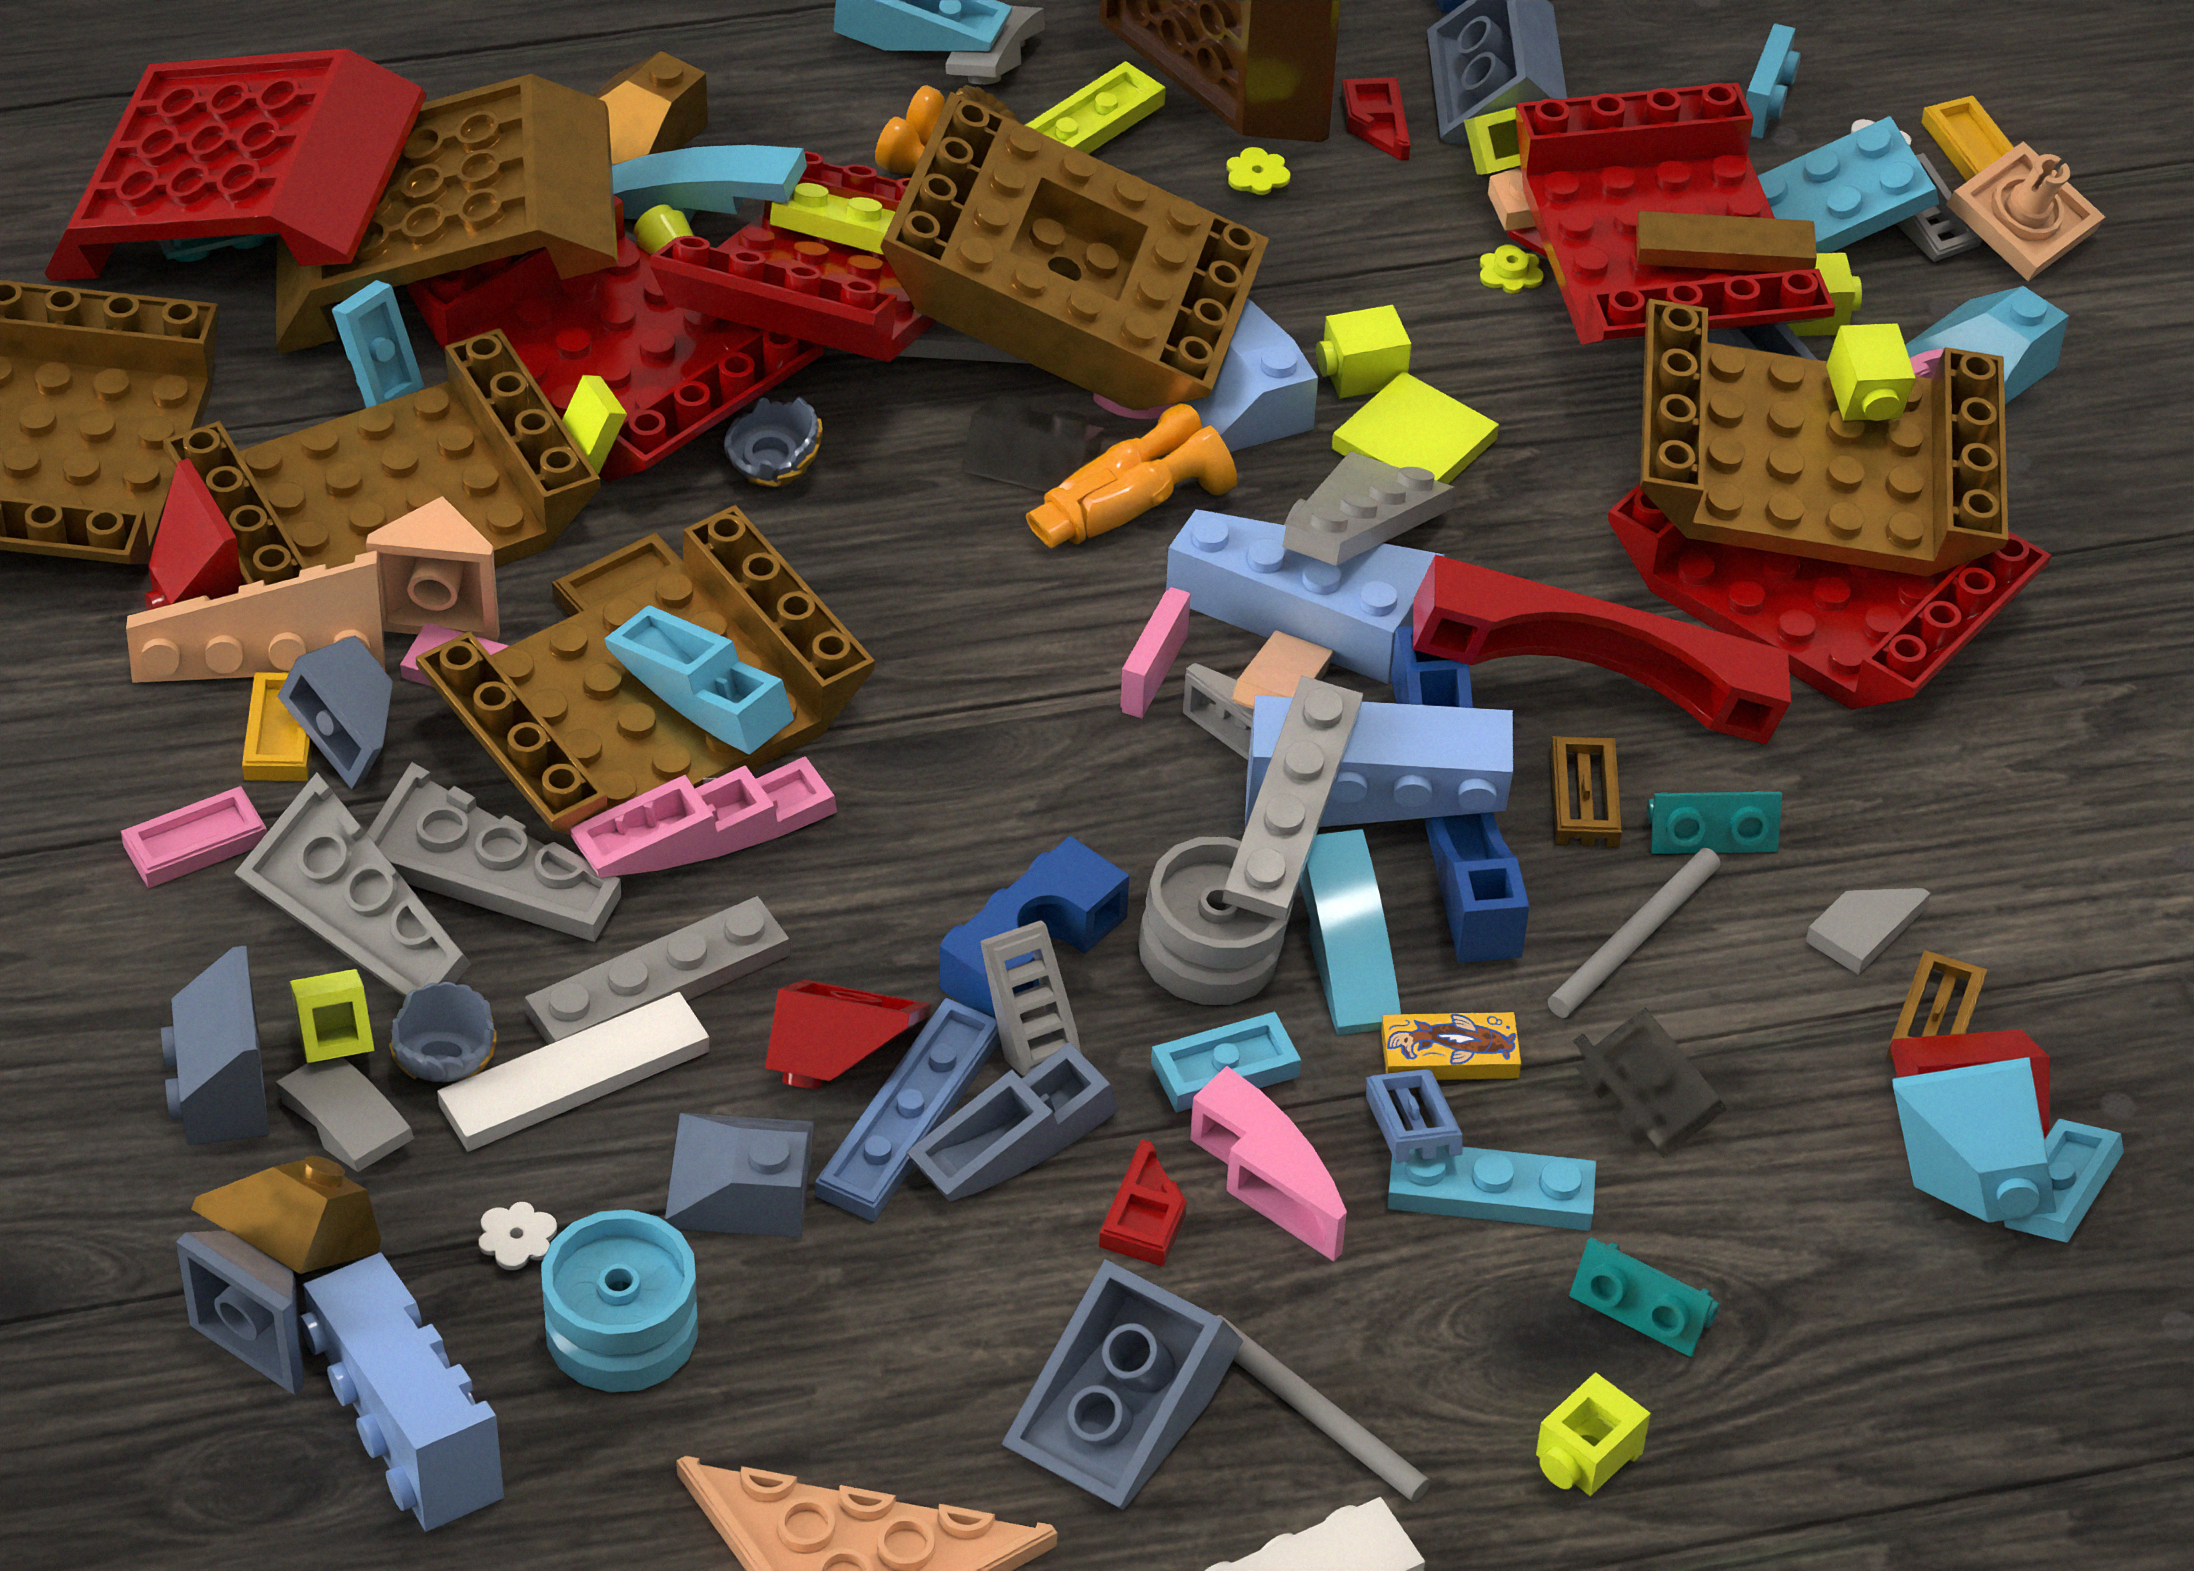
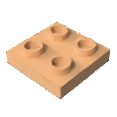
M2023 141L1956 189L1946 205L2019 274L2029 281L2097 231L2105 216L2067 182L2070 177V170L2066 163L2060 167L2058 172L2054 170L2061 158L2052 154L2039 156Z

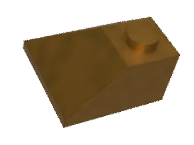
M662 51L619 72L592 95L605 101L609 109L612 165L645 155L680 150L708 125L706 72Z
M308 1156L305 1160L269 1168L197 1196L192 1206L193 1211L299 1274L376 1254L381 1244V1237L367 1189L344 1177L345 1170L339 1164L323 1157Z

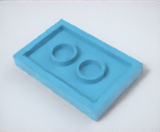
M1891 116L1757 176L1775 219L1814 221L1816 253L1834 252L1940 204L1936 187Z

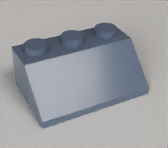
M1467 0L1427 29L1440 138L1447 144H1469L1464 124L1466 119L1516 107V103L1567 98L1554 7L1548 0Z

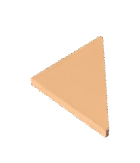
M684 1456L676 1460L678 1477L746 1571H1012L1057 1547V1531L1050 1524L1038 1522L1036 1528L996 1521L995 1514L944 1504H939V1510L896 1502V1495L843 1485H840V1491L797 1483L796 1476L741 1466V1472L700 1465L699 1458Z

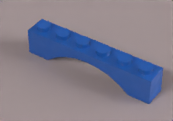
M1413 626L1396 627L1391 669V683L1396 704L1473 708L1469 665L1413 650ZM1493 812L1424 818L1458 963L1522 958L1529 902L1518 859L1510 852L1504 842Z

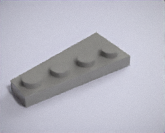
M1350 451L1287 522L1282 547L1337 566L1450 510L1455 487L1434 480L1435 475L1426 469L1418 467L1398 468Z
M411 762L367 831L369 837L407 884L589 941H596L621 898V880L618 877L599 878L586 859L555 842L544 845L527 835L526 826L507 815L502 819H498L476 806V798L456 786H453L449 791L430 780L429 771Z
M317 772L235 871V874L250 888L405 998L411 990H420L428 983L434 982L439 985L443 982H453L455 984L471 965L470 961Z

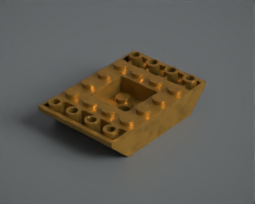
M950 92L880 248L917 312L1135 411L1209 397L1269 238L1206 210L1189 200L1154 186L1137 176L1102 162L1083 151L1076 150L1037 132L1031 127L1024 126L985 108L977 102Z

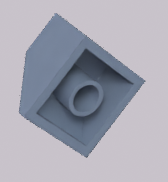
M232 947L171 999L174 1026L161 1028L165 1067L177 1066L178 1078L165 1079L170 1120L183 1118L187 1145L269 1135L259 1031L247 947Z

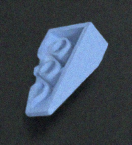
M1247 297L1209 397L1180 403L1190 405L1196 410L1200 417L1202 428L1211 425L1218 432L1229 452L1313 430L1318 376L1294 339Z

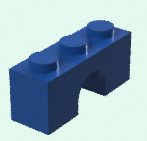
M1069 836L1050 853H1041L1032 862L1028 871L1009 888L997 890L987 901L984 909L964 926L957 925L947 933L939 947V988L961 1004L996 1019L980 941L1041 920L1046 924L1050 938L1063 940L1086 954L1127 918L1129 874L1072 836ZM1030 952L1004 961L1006 969L1008 970L1034 961V954ZM1039 979L1013 987V993L1016 994L1039 986Z

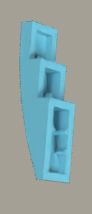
M760 145L693 147L645 155L612 165L614 195L623 201L624 218L638 220L646 211L655 206L669 205L673 210L683 212L689 224L697 210L737 214L746 198L787 203L807 164L803 148Z

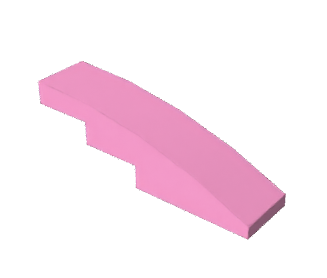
M804 756L757 779L754 778L746 765L697 788H694L686 775H683L569 829L572 839L599 878L659 871L720 857L781 837L837 813L834 794L807 757Z

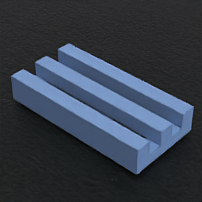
M1424 1069L1373 1075L1366 1078V1099L1396 1163L1409 1161V1149H1418L1422 1160L1436 1158V1146L1443 1145L1449 1157L1462 1155V1132L1431 1070ZM1418 1087L1420 1097L1435 1128L1426 1127L1419 1112L1416 1099L1411 1095L1408 1088ZM1388 1090H1392L1393 1098L1400 1110V1113L1409 1131L1405 1130L1401 1122V1119L1394 1107V1104L1387 1092Z

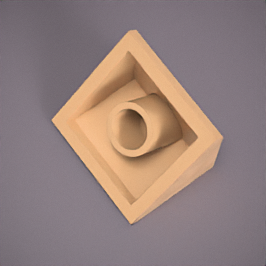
M443 496L368 534L366 541L367 553L377 550L383 631L419 634L427 622L462 633L471 631L476 637L498 642L500 628L493 546Z

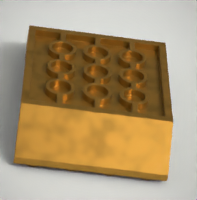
M533 74L424 102L351 263L299 266L280 234L277 235L276 347L279 353L284 354L303 348H311L336 340V322L331 309L336 306V302L348 299L376 280L389 284L392 287L408 285L425 278L455 270H464L474 265L512 255H521L542 247L547 248L561 280L582 274L594 273L601 269L618 265L609 109L606 102Z
M0 280V550L125 564H149L176 469L164 450L163 439L199 428L211 396L219 315L217 303Z
M1648 299L1645 326L1640 489L1686 538L1926 577L2005 548L2008 542L2003 356L1944 347L1932 379L1915 376L1916 380L1901 418L1881 421H1843L1827 372L1826 361L1707 342L1708 308Z
M500 328L445 346L447 382L240 451L237 450L220 421L163 439L164 450L175 468L178 461L190 458L237 539L241 577L244 585L264 580L265 585H270L299 577L300 570L325 564L327 569L353 563L355 562L356 555L367 553L366 541L368 534L441 496L493 546L494 565L496 568L547 550L600 488V477Z
M736 505L683 529L682 564L490 655L472 632L469 631L415 657L416 666L547 825L554 831L570 834L569 828L683 775H686L693 787L697 788L703 785V778H719L745 765L751 772L821 737L875 670V660ZM650 605L730 639L734 643L740 662L782 679L794 720L749 755L713 736L663 701L607 649L604 638Z

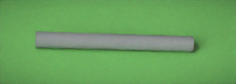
M1702 848L1548 998V1006L1551 1011L1561 1018L1568 1017L1720 867L1721 863L1717 854L1711 849Z
M1222 1315L1217 1316L1223 1319L1243 1340L1233 1361L1414 1503L1423 1497L1431 1483L1429 1478Z

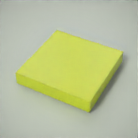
M1403 371L1333 433L1331 449L1345 457L1351 451L1398 468L1418 467L1426 469L1435 475L1434 480L1449 484L1497 440L1499 424Z

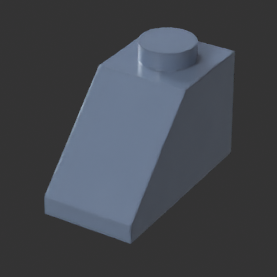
M355 635L299 656L277 697L352 790L362 786L383 748L393 681L384 671L379 661L370 654Z

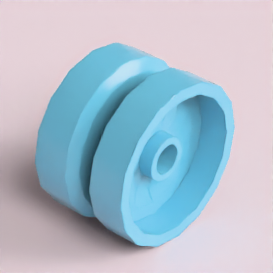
M630 1209L600 1211L571 1223L552 1240L541 1264L547 1348L560 1370L581 1385L607 1392L639 1391L669 1379L689 1360L698 1339L694 1253L680 1231L654 1215Z

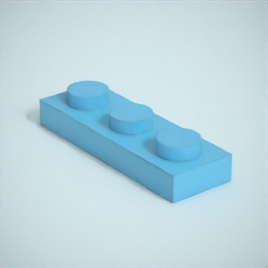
M1444 1145L1436 1146V1158L1422 1160L1418 1149H1409L1408 1162L1396 1163L1392 1155L1387 1209L1590 1231L1594 1207L1596 1161L1462 1147V1155L1449 1157Z

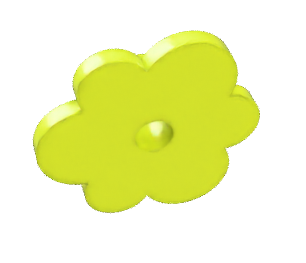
M1257 147L1246 148L1241 152L1240 157H1232L1227 161V170L1230 172L1228 176L1229 185L1233 189L1248 191L1258 195H1266L1271 192L1272 188H1282L1288 185L1290 182V172L1284 167L1285 160L1281 155H1268L1266 151Z
M1502 245L1496 249L1495 254L1487 253L1480 258V267L1482 268L1480 281L1486 287L1495 289L1502 287L1506 293L1518 294L1522 291L1523 287L1536 288L1543 282V272L1538 268L1539 258L1534 254L1525 253L1514 245Z

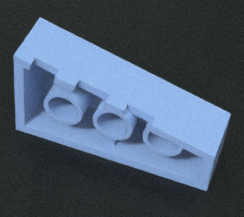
M1198 509L1193 512L1169 546L1166 590L1173 587L1191 593L1190 609L1269 639L1275 630L1332 649L1334 652L1330 663L1389 684L1396 627L1413 626L1414 597L1435 554L1445 557V554L1382 543L1335 566L1282 547L1286 525Z
M1255 695L1247 767L1245 830L1293 697ZM1362 702L1319 827L1506 811L1513 775V711Z
M381 1252L304 1283L307 1313L299 1316V1324L304 1339L314 1355L324 1352L331 1364V1366L327 1367L328 1377L341 1405L346 1406L353 1403L360 1415L356 1419L358 1432L371 1458L382 1455L390 1469L386 1471L387 1483L400 1510L405 1511L412 1508L424 1531L427 1532L503 1499L504 1492L496 1414L486 1400L475 1404L470 1393L473 1390L471 1379L460 1364L450 1367L441 1336L432 1324L422 1327V1320L416 1301Z

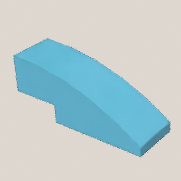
M650 605L604 638L607 649L663 701L713 736L749 755L794 720L782 679L740 662L734 643L730 639Z
M1363 829L1318 834L1315 837L1299 883L1310 918L1308 937L1336 1035L1381 1030L1383 1015L1401 1014L1385 917Z

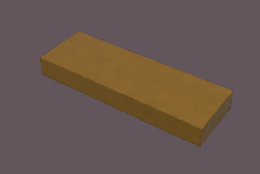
M1638 211L1636 241L1637 264L1775 273L1815 269L1817 253L1814 221Z

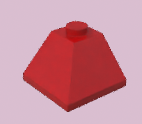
M190 458L177 462L148 565L152 591L144 594L147 610L205 595L210 600L239 593V586H243L236 536Z
M806 979L800 980L778 989L765 1069L783 1072L782 1082L785 1084L809 1089H821L823 1080L831 1081L843 1075L928 1018L932 1003Z

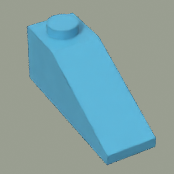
M836 0L834 32L886 51H990L1012 14V6L997 0Z

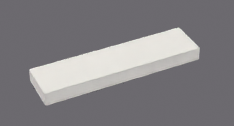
M677 992L437 1091L438 1102L467 1152L708 1053L710 1052V1039L681 993Z

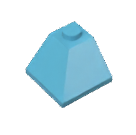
M2021 286L1969 299L1908 342L1905 347L1909 358L1926 351L1944 349V347L2003 356L2005 404H2007L2057 367L2069 315L2031 290Z
M2029 1057L1892 1079L1914 1187L1988 1223L2056 1212L2048 1155Z

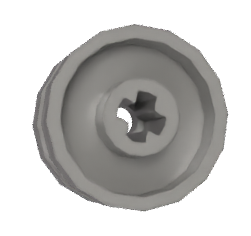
M1197 837L1174 845L1156 863L1147 892L1146 909L1138 934V946L1141 962L1153 980L1176 997L1202 1005H1232L1256 996L1273 979L1293 902L1286 921L1223 903L1224 888L1241 844L1239 840L1229 837Z

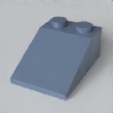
M1104 1259L1001 1445L1115 1507L1124 1510L1209 1404L1243 1340L1223 1319Z

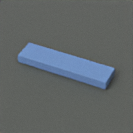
M945 998L816 1179L815 1197L875 1223L915 1165L909 1159L906 1151L946 1121L1001 1042L996 1019Z

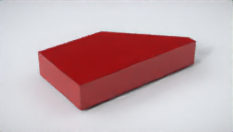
M1398 78L1342 80L1341 97L1347 130L1400 161L1409 160L1411 145Z
M1141 1139L1101 1228L1099 1247L1164 1267L1186 1216L1187 1201L1176 1182L1168 1178L1157 1160V1151L1150 1141Z

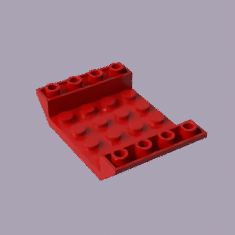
M349 49L148 64L44 274L49 281L99 278L115 244L120 242L280 233L299 266L351 263L427 95L419 85Z
M1738 82L1726 84L1713 83L1704 86L1673 89L1658 88L1651 91L1619 94L1604 93L1597 96L1544 99L1541 101L1516 103L1515 114L1523 192L1581 345L1645 339L1646 305L1648 299L1708 308V332L1806 323L1834 317L1836 307L1819 269L1775 273L1637 264L1636 223L1638 211L1775 219L1748 156L1754 118Z
M804 151L807 167L797 184H818L828 189V194L846 199L857 197L870 198L880 202L882 208L896 212L911 178L894 180L878 176L877 171L869 166L852 164L843 167L824 162V157L820 154ZM765 200L764 212L717 248L710 247V242L700 237L680 236L674 238L651 255L650 268L669 305L885 362L892 361L937 322L915 310L885 255L771 225L770 216L773 201Z
M615 195L614 207L618 265L561 280L547 248L542 247L521 255L504 257L474 265L464 270H455L418 280L407 285L409 294L444 354L445 346L500 328L561 420L582 376H601L627 413L598 475L606 482L650 468L823 355V345L764 329L756 332L745 324L669 305L650 268L651 255L625 237L623 201Z
M1640 483L1609 510L1607 519L1650 592L1718 632L1787 650L1790 674L1851 710L1913 698L2050 563L2051 554L2008 531V542L2005 548L1928 577L1686 538L1640 489Z

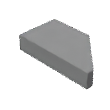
M1923 888L1845 891L1809 926L1806 942L1859 975L1927 908L1930 892Z

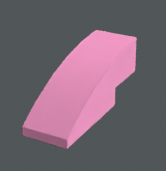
M1226 1066L1193 1097L1190 1140L1228 1164L1227 1192L1334 1262L1342 1254L1347 1211L1332 1177L1313 1146L1291 1119L1258 1088Z

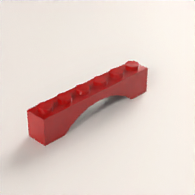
M1436 554L1414 597L1413 650L1472 666L1495 658L1520 655L1557 656L1592 663L1624 674L1658 691L1684 708L1709 730L1765 745L1768 744L1791 704L1788 651Z

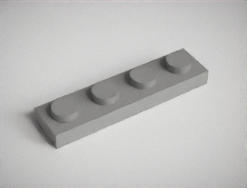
M1301 675L1226 882L1223 903L1286 921L1362 706L1363 693Z
M756 896L525 996L526 1014L545 1042L550 1045L674 993L680 992L685 1001H688L790 956V939L760 898Z

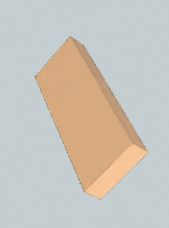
M1275 630L1238 678L1232 700H1235L1234 702L1254 709L1255 695L1294 697L1301 675L1319 681L1322 679L1329 668L1334 650Z

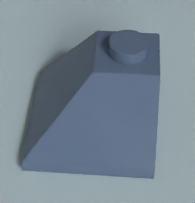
M680 1113L665 1222L678 1230L802 1237L815 1131L814 1121Z
M229 1231L185 1232L176 1241L190 1326L296 1395L304 1387V1373L295 1271Z

